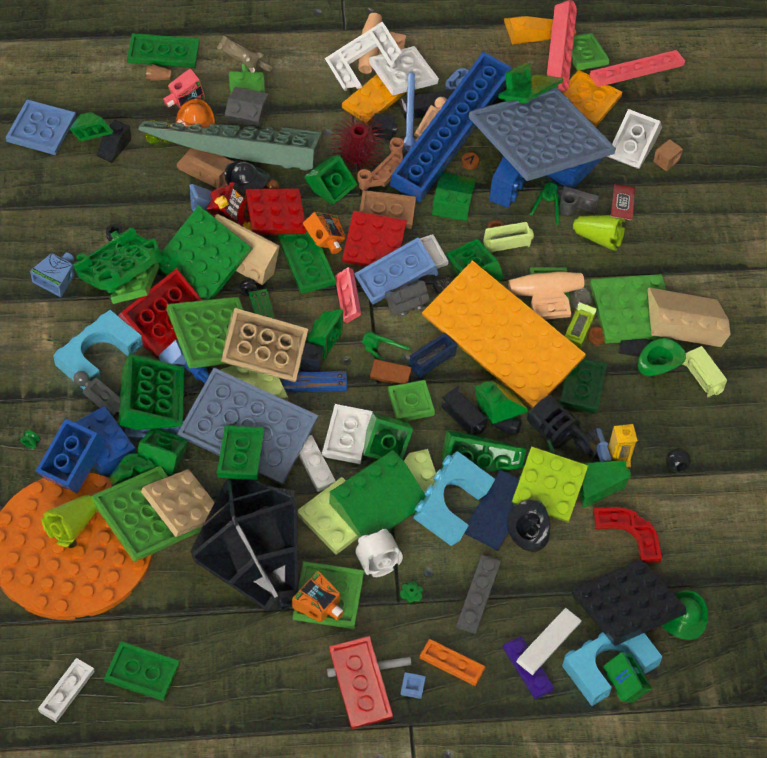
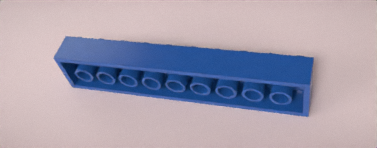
M482 52L392 173L390 186L407 196H416V201L421 203L475 129L476 125L470 120L469 112L491 106L497 99L498 94L506 86V72L513 68Z

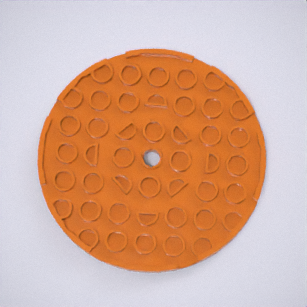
M89 473L77 494L42 478L23 488L3 507L0 512V588L13 602L24 607L26 611L41 617L57 620H75L76 617L88 615L92 617L115 607L132 594V590L139 582H142L150 567L153 554L133 562L99 511L96 512L75 539L77 545L73 548L58 545V540L55 537L51 539L42 525L43 513L84 495L92 496L112 487L110 478Z

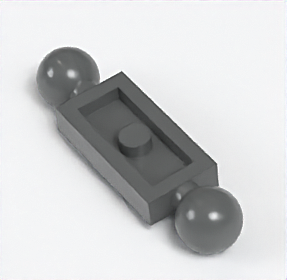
M85 371L75 373L74 382L78 386L86 387L82 392L100 408L105 406L112 417L116 413L119 415L120 397L96 377L91 382L89 375Z

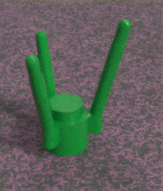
M549 182L544 185L543 191H540V195L529 214L530 216L534 214L542 198L546 201L555 200L556 225H559L560 195L557 193L558 186Z
M367 331L362 340V344L366 346L365 350L382 361L385 360L373 350L374 348L378 349L381 342L408 351L411 350L408 346L379 336L371 331Z

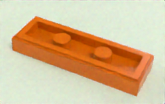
M431 639L428 640L420 654V659L474 686L477 685L486 667Z

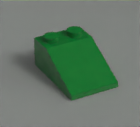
M443 172L436 188L432 215L467 221L477 178Z
M478 239L445 254L457 276L473 260L498 282L504 279L498 260Z

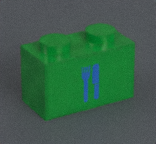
M621 652L603 666L607 679L613 683L618 698L623 702L634 703L652 690L632 653Z

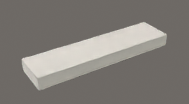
M565 608L516 662L530 674L534 675L580 625L582 620Z

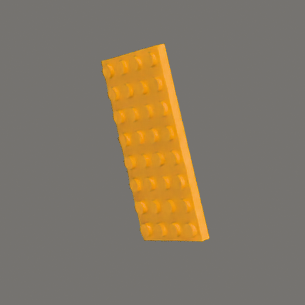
M473 260L422 312V316L442 333H446L461 349L531 408L540 400L549 396L586 357L582 350Z

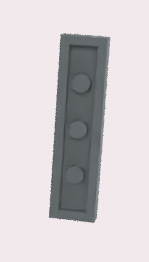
M481 555L456 628L473 634L477 633L501 561Z

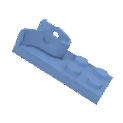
M416 238L354 273L368 299L374 305L386 298L385 292L418 280L425 275L437 276L438 270L420 239Z

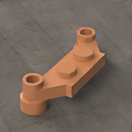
M401 138L391 139V154L374 171L370 172L367 169H363L358 172L357 180L361 190H368L369 187L375 186L385 187L391 181L392 173L403 160L404 141Z

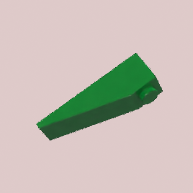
M447 430L442 448V462L448 455H453L458 451L485 472L519 469L523 466L527 449Z

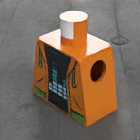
M313 212L303 222V225L317 246L329 248L332 254H337L342 250L339 244L346 236L337 215Z
M319 571L292 598V608L318 622H323L328 615L338 621L345 612L338 606L340 603V593Z

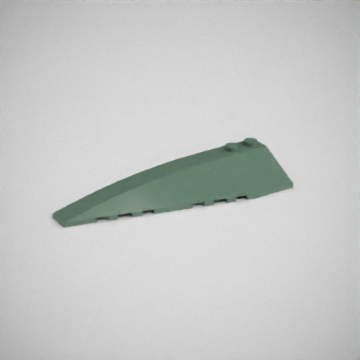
M143 121L139 126L140 131L193 149L241 160L282 165L284 168L297 167L304 171L313 169L322 132L282 127L281 131H275L273 127L257 130L255 126L240 129L238 125L210 124L209 127H201V124L193 123L191 126H185L183 123H173L168 126L167 122Z

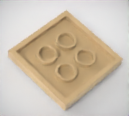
M189 469L143 486L141 493L175 537L203 526L214 504L213 499Z

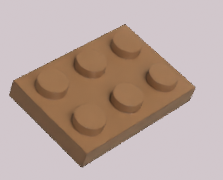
M363 190L359 212L407 220L406 228L412 229L416 196Z

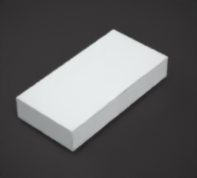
M433 234L420 238L421 243L437 268L448 265V259Z

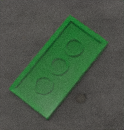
M132 33L127 63L196 68L200 40L199 38Z
M307 230L306 234H277V239L300 294L336 285V279L322 247L316 245Z

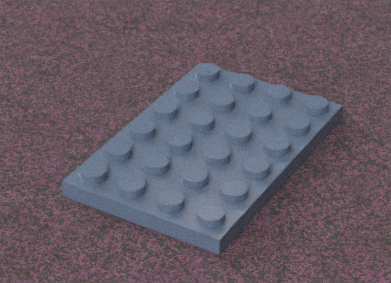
M213 368L177 435L220 456L225 425L262 427L265 434L258 474L283 486L319 417L308 410L217 368Z

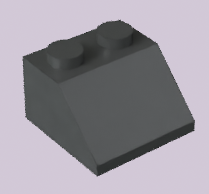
M235 87L228 98L225 117L227 121L261 128L269 94Z

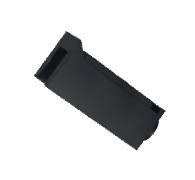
M459 385L442 397L445 403L441 407L468 434L475 436L486 430L488 417H484L462 393H459Z

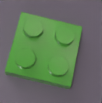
M425 380L388 387V394L397 420L409 421L435 416V410Z

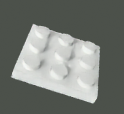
M415 46L400 49L403 55L398 56L394 62L396 65L393 68L390 67L383 54L369 58L370 65L392 95L408 92V74L410 72L415 74V90L438 84L439 78Z

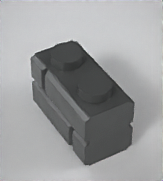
M415 280L385 292L390 312L398 316L408 314V310L413 308L414 310L422 309L425 307L424 304L430 302L425 282L421 280Z

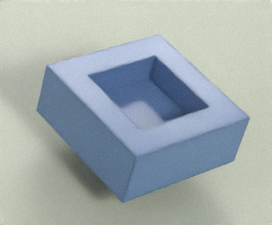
M405 672L401 695L421 699L426 676Z

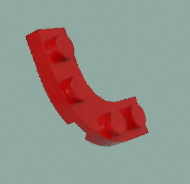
M607 507L593 509L595 529L625 530L635 538L641 561H645V563L661 562L662 555L658 535L649 521L646 522L637 515V512L626 508Z

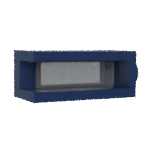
M443 333L411 354L409 367H412V371L422 379L426 373L452 356H455L456 342L446 333Z

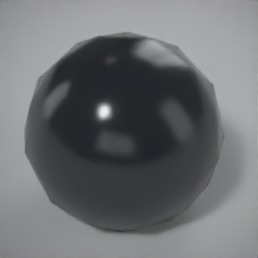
M680 448L671 450L666 458L667 467L676 473L686 471L690 467V455Z

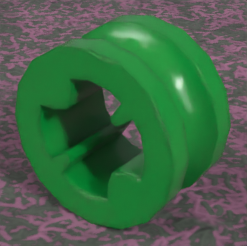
M26 430L24 436L20 439L23 445L31 449H35L37 443L41 440L39 435L30 430Z

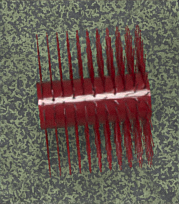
M356 120L354 125L351 123L350 126L345 124L349 128L338 125L345 130L340 129L338 131H341L342 134L333 133L332 135H339L342 138H332V140H339L341 143L331 144H337L341 147H331V149L341 150L337 154H344L340 157H343L344 159L342 160L344 161L347 159L345 164L350 161L352 165L357 163L360 168L364 163L367 165L364 160L367 163L369 162L367 159L375 161L370 157L383 158L373 155L374 153L383 154L382 152L374 151V149H384L374 146L376 144L384 145V143L374 140L385 139L374 136L386 134L373 133L377 129L373 130L372 128L374 127L371 126L369 128L363 125L364 121L361 124H357Z

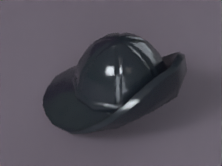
M233 162L227 165L225 169L227 185L231 182L237 183L239 185L238 193L244 196L246 189H262L270 179L268 173L248 162Z
M530 499L515 505L509 513L507 522L512 540L517 546L526 551H540L547 545L550 536V520L545 506L538 500Z

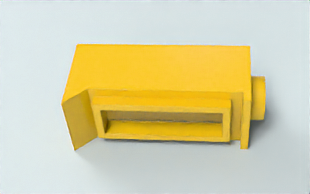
M633 424L614 426L608 446L612 461H625L627 468L631 467V457L635 443L638 441Z

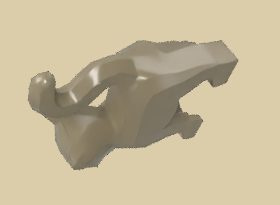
M224 35L217 49L244 63L253 73H255L256 64L269 72L273 70V66L260 59L264 56L262 53L255 52L252 47L238 41L236 38Z

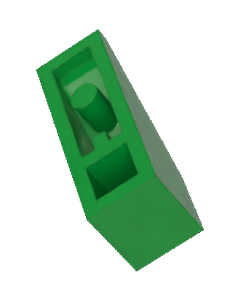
M92 112L79 115L69 128L80 142L110 135L114 132L103 118Z

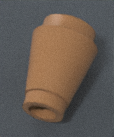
M153 64L151 66L147 65L146 79H150V81L170 80L171 70Z

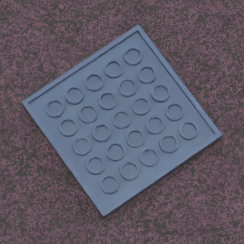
M557 87L542 93L538 98L531 99L529 103L522 104L515 100L506 101L469 112L470 120L526 181L615 154L616 148Z

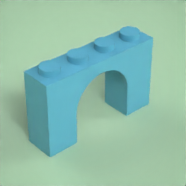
M109 310L105 314L100 315L93 324L85 327L83 332L73 337L69 343L55 352L53 355L55 366L73 381L74 375L78 371H85L89 375L91 382L95 377L101 381L99 369L83 356L87 348L93 344L105 342L116 346L128 356L143 347L142 335Z
M458 451L444 459L442 462L444 467L433 477L435 482L424 492L426 497L415 507L417 512L413 517L450 546L460 541L469 525L447 508L443 496L446 485H457L479 500L488 493L495 481L492 476Z
M602 632L594 641L588 640L582 645V648L577 651L571 650L565 655L562 667L591 706L608 697L612 688L596 666L595 658L600 653L608 650L632 653L644 674L660 665L662 655L645 633L614 646Z

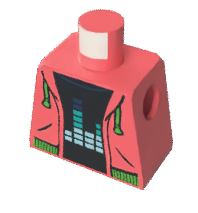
M191 68L168 85L171 94L163 98L168 108L175 103L181 108L186 101L191 99L205 100L200 80Z

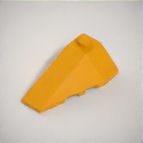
M528 16L504 18L512 45L551 39L553 19Z

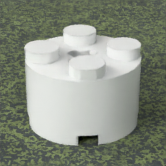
M382 529L369 536L364 535L358 539L359 544L356 548V555L368 576L372 574L373 577H381L389 574L394 570L393 566L396 563L400 565L403 555L392 534L387 529Z

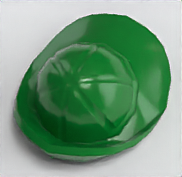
M667 338L654 340L640 353L638 370L645 376L664 374L685 362V351L673 340Z
M684 590L678 592L675 596L687 608V614L662 626L667 632L677 638L686 640L697 639L705 631L707 625V604L704 598L695 591Z

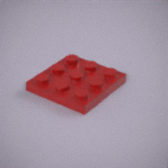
M299 189L245 190L252 232L258 235L306 234L307 229L303 225L305 217Z
M353 211L342 262L367 267L402 247L407 220Z

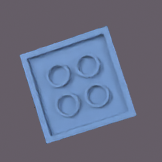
M26 100L6 135V142L56 155L70 130L69 128L76 119V112Z

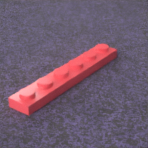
M677 50L593 70L590 72V78L597 87L681 67L684 66L685 60Z

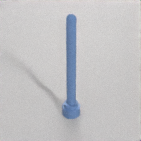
M413 72L408 74L406 137L403 140L404 151H409L416 142L413 138L415 74Z

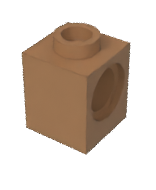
M669 139L656 150L653 162L667 171L680 161L683 149Z

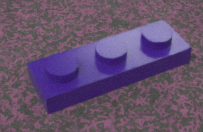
M520 636L504 644L503 650L536 700L552 692L554 687L541 667L532 675L516 662L528 648L526 642Z

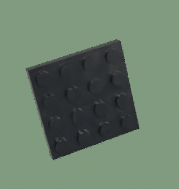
M641 559L572 589V596L614 646L687 614V608L645 561H641Z

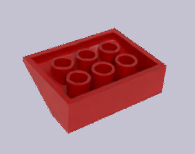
M176 268L152 287L148 296L137 299L123 310L118 317L142 335L143 346L155 357H158L175 340H178L166 310L167 305L203 300Z

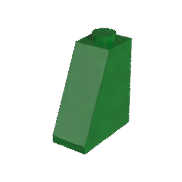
M625 461L582 463L588 466L579 492L582 508L588 507L626 488L627 481L631 478L630 468L626 467Z

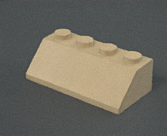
M217 214L215 219L253 248L236 271L263 285L274 275L279 245Z

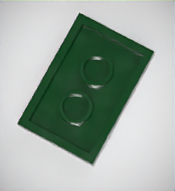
M584 358L565 378L560 402L565 407L597 414L608 363Z

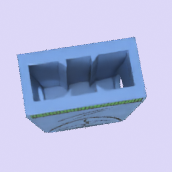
M67 252L61 258L55 254L48 255L31 269L32 282L62 297L75 275L72 264L74 257Z

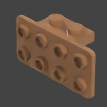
M190 148L177 163V169L218 188L228 186L225 181V169L233 161L221 155Z

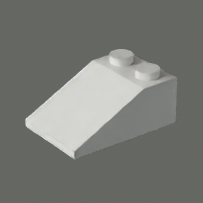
M628 109L612 143L616 148L615 154L607 157L640 169L662 129L661 121Z

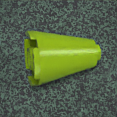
M611 215L579 216L578 219L574 220L573 229L576 234L610 250L617 251L616 246L620 247L623 240L625 228L622 227V222H625V219L611 217Z
M84 495L43 513L42 525L51 539L55 537L58 540V545L67 547L74 542L98 509L92 496Z

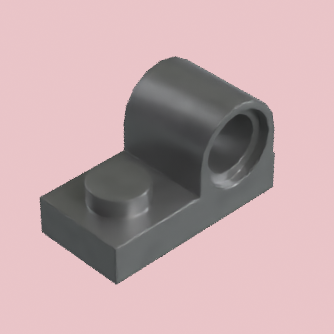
M564 186L559 210L566 216L573 215L577 208L595 213L599 196Z

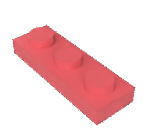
M348 267L335 275L340 309L343 310V321L346 323L361 315L354 271Z

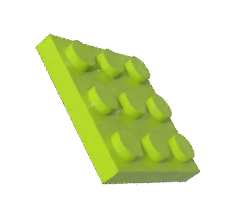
M531 446L512 503L517 505L528 499L538 500L545 506L548 516L569 523L588 466Z

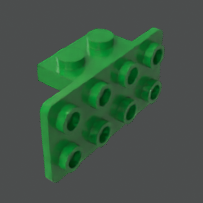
M523 63L506 72L507 90L499 93L498 96L505 101L515 100L522 104L529 103L531 99L538 98L539 95L548 92L551 88L558 87L563 82V78L545 75L531 76V63Z

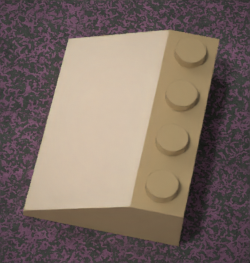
M648 288L652 336L722 347L730 336L729 319L717 299Z
M234 308L226 334L221 362L296 382L308 329Z

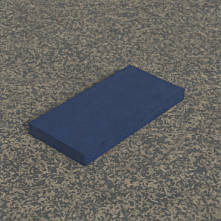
M500 470L488 493L482 498L467 523L469 526L464 534L499 551L509 534L507 526L508 516L516 505L512 503L520 479Z

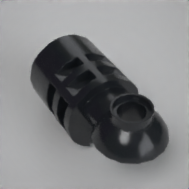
M554 395L546 396L532 408L527 421L546 441L550 440L554 448L563 446L573 438L575 446L583 455L595 457L597 445L600 443L599 437L591 429L584 432L580 428V421Z

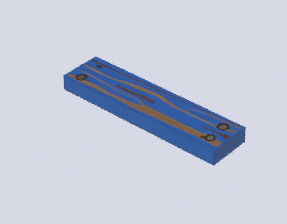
M346 371L298 372L296 382L279 378L285 392L347 391Z

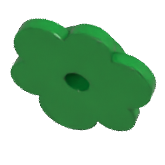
M410 581L408 585H402L400 597L407 599L408 603L420 601L423 588L418 586L415 581Z

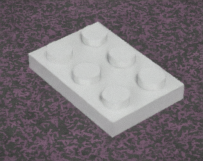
M335 404L322 456L361 464L366 430L373 411Z

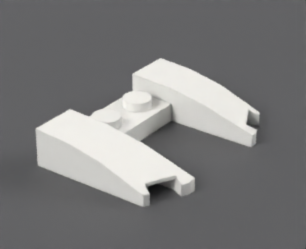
M383 22L325 58L344 91L352 87L362 88L349 64L377 46L391 68L396 65L394 62L398 56L403 55Z

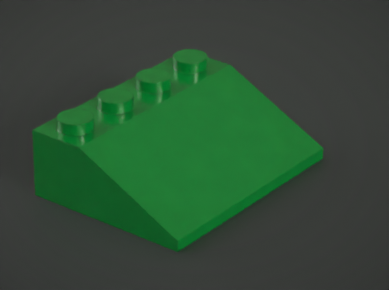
M129 354L122 368L119 426L136 430L181 427L183 424L184 367Z
M392 450L331 490L329 504L360 538L364 535L369 536L377 533L382 529L391 530L417 512L415 507L421 500H424L426 495H424L423 490L406 463Z

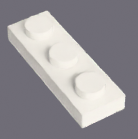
M310 435L299 457L317 492H320L336 481L313 436Z
M76 658L38 708L39 712L57 723L95 672L94 668Z

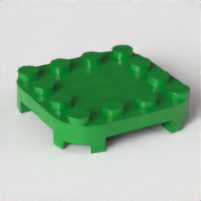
M129 228L128 231L120 234L116 230L110 233L113 238L112 241L87 256L79 253L76 256L77 262L73 264V267L81 280L98 289L107 290L108 293L115 292L119 286L130 282L138 274L147 271L153 264L162 261L160 248L154 238L147 240L137 235L134 228Z

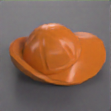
M197 98L186 101L179 109L176 117V123H183L185 126L197 123L201 124V127H209L210 124H215L211 107L205 101Z

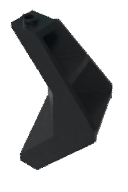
M228 478L221 488L190 551L194 562L266 611H285L289 609L292 605V598L299 592L298 507L293 496L255 480Z

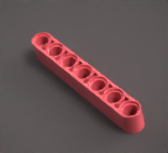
M573 0L555 5L547 76L563 78V82L557 87L561 92L567 91L569 87L577 13Z

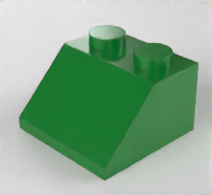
M340 155L326 158L304 176L313 192L331 205L337 203L358 185Z
M337 309L323 312L320 318H316L311 332H307L305 343L324 346V359H326L343 332V310Z
M494 381L483 382L475 386L477 406L492 424L528 412V408L511 390Z
M372 412L366 430L363 454L380 459L394 450L403 460L413 428L407 422Z
M158 428L151 429L139 442L137 454H139L138 457L146 461L149 459L155 466L154 468L161 466L167 475H173L179 468L189 441L179 437L177 434Z

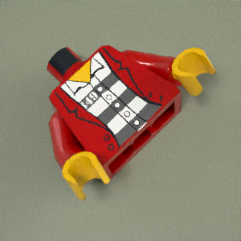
M231 182L228 186L218 187L210 193L212 199L206 209L214 217L219 214L251 231L250 222L245 217L246 200L238 193L239 185L237 183Z

